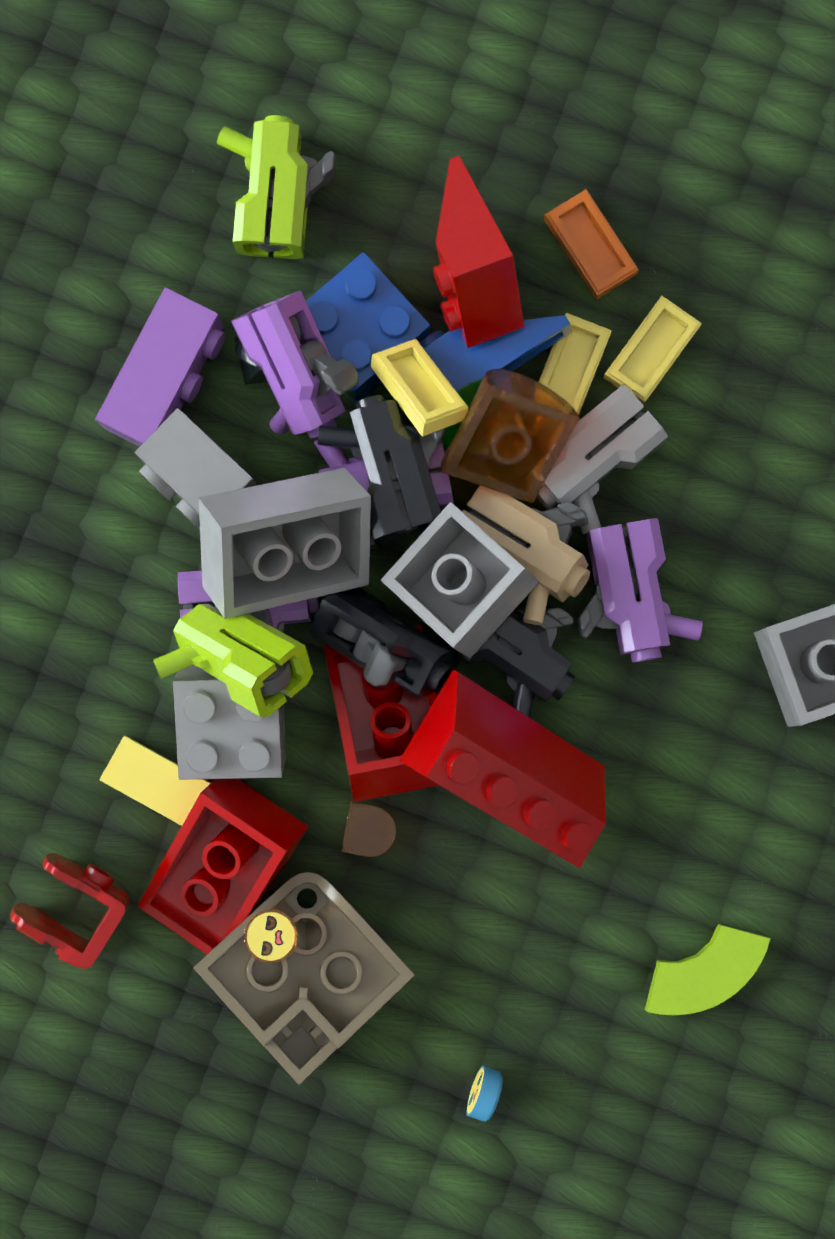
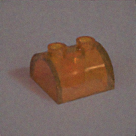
M491 369L486 372L469 405L467 414L460 423L441 460L442 471L460 479L533 503L580 418L575 409L564 398L545 385L516 372Z

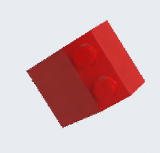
M460 156L451 158L449 160L436 237L440 265L433 267V273L441 295L443 297L447 296L448 301L441 303V309L450 332L459 330L467 348H471L524 328V320L513 254Z
M421 625L414 626L418 630L422 631ZM324 644L353 801L358 802L439 786L399 761L437 698V693L433 692L426 697L418 699L394 682L389 681L385 686H374L365 680L363 668Z
M215 779L199 794L137 907L205 954H209L258 908L289 861L309 826L241 780Z

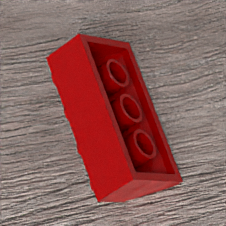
M453 670L399 761L580 869L606 825L605 766L464 675Z

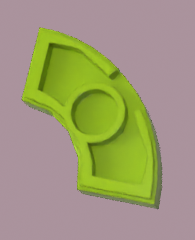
M718 924L710 942L695 955L678 961L657 960L645 1010L659 1015H687L713 1008L726 1001L744 987L755 974L767 952L771 938Z

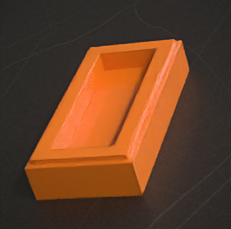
M587 189L545 214V223L595 300L637 275L639 269Z

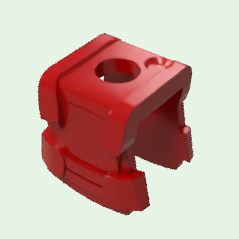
M49 853L42 863L45 870L54 875L55 878L75 889L83 891L109 908L89 940L70 931L37 907L29 906L26 903L16 904L11 911L10 918L17 924L16 930L40 944L46 942L57 948L55 953L59 955L58 959L75 967L86 969L94 964L125 914L130 898L126 891L113 884L115 878L103 869L93 864H88L85 869L64 856H60L57 853Z

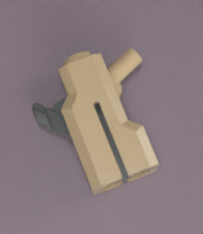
M485 481L467 504L472 510L469 513L465 510L462 512L539 581L528 594L523 621L533 625H542L549 594L564 602L570 595L576 597L589 579L590 571L587 570L588 563L584 555L567 545L572 534V527L588 525L589 520L586 513L571 502L557 505L555 509L541 512L535 508H529Z

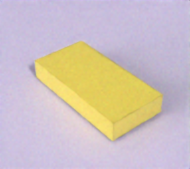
M661 296L606 371L603 378L617 388L624 384L644 405L702 323Z
M566 313L565 316L570 322L572 333L553 345L529 406L572 423L578 418L612 330Z
M417 339L372 354L371 368L422 437L467 420L469 407Z
M128 736L122 738L99 779L181 826L199 794L211 784L206 779L179 780L177 763Z

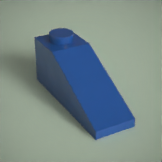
M560 315L524 320V328L471 348H467L459 330L454 332L448 331L445 334L439 330L428 335L419 343L457 391L475 380L486 378L502 379L571 334L572 329L566 316Z

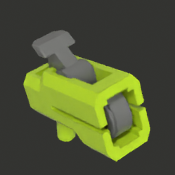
M271 115L267 116L264 120L254 122L253 139L226 126L219 133L217 144L245 157V166L250 172L249 191L236 202L233 244L238 254L269 257V252H273L274 258H304L307 212L312 199L311 196L323 186L327 187L335 181L336 158L334 152H327L319 162L314 158L300 155L302 142L300 127L294 124L293 120L288 117Z
M198 604L178 620L173 630L179 649L153 659L161 679L193 665L199 667L226 684L231 700L259 717L273 714L287 702L285 695L292 698L308 684L313 675L305 645L273 628L269 609L224 619L217 608L210 604Z

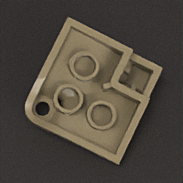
M312 872L300 873L290 878L193 967L298 1085L337 1048L339 1049L414 976L412 971L326 879ZM302 890L313 891L317 898L316 904L312 908H302L297 902L299 892ZM268 912L278 913L286 917L292 924L295 933L291 950L284 957L273 961L257 957L251 951L247 942V932L252 921L259 915ZM269 918L271 924L267 926L268 929H271L275 926V920L273 918ZM265 943L264 946L267 949L263 951V954H268L271 951V946Z

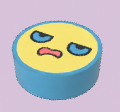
M486 1066L480 1067L469 1094L466 1110L467 1116L483 1122L490 1120L502 1090L503 1076L500 1071Z

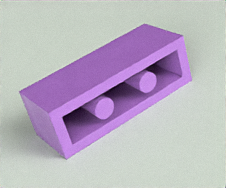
M165 287L95 420L105 430L140 447L177 408L181 410L185 401L191 403L198 394L203 381V376L199 374L207 358L212 360L216 358L225 340L226 334L222 332L224 325L219 314Z

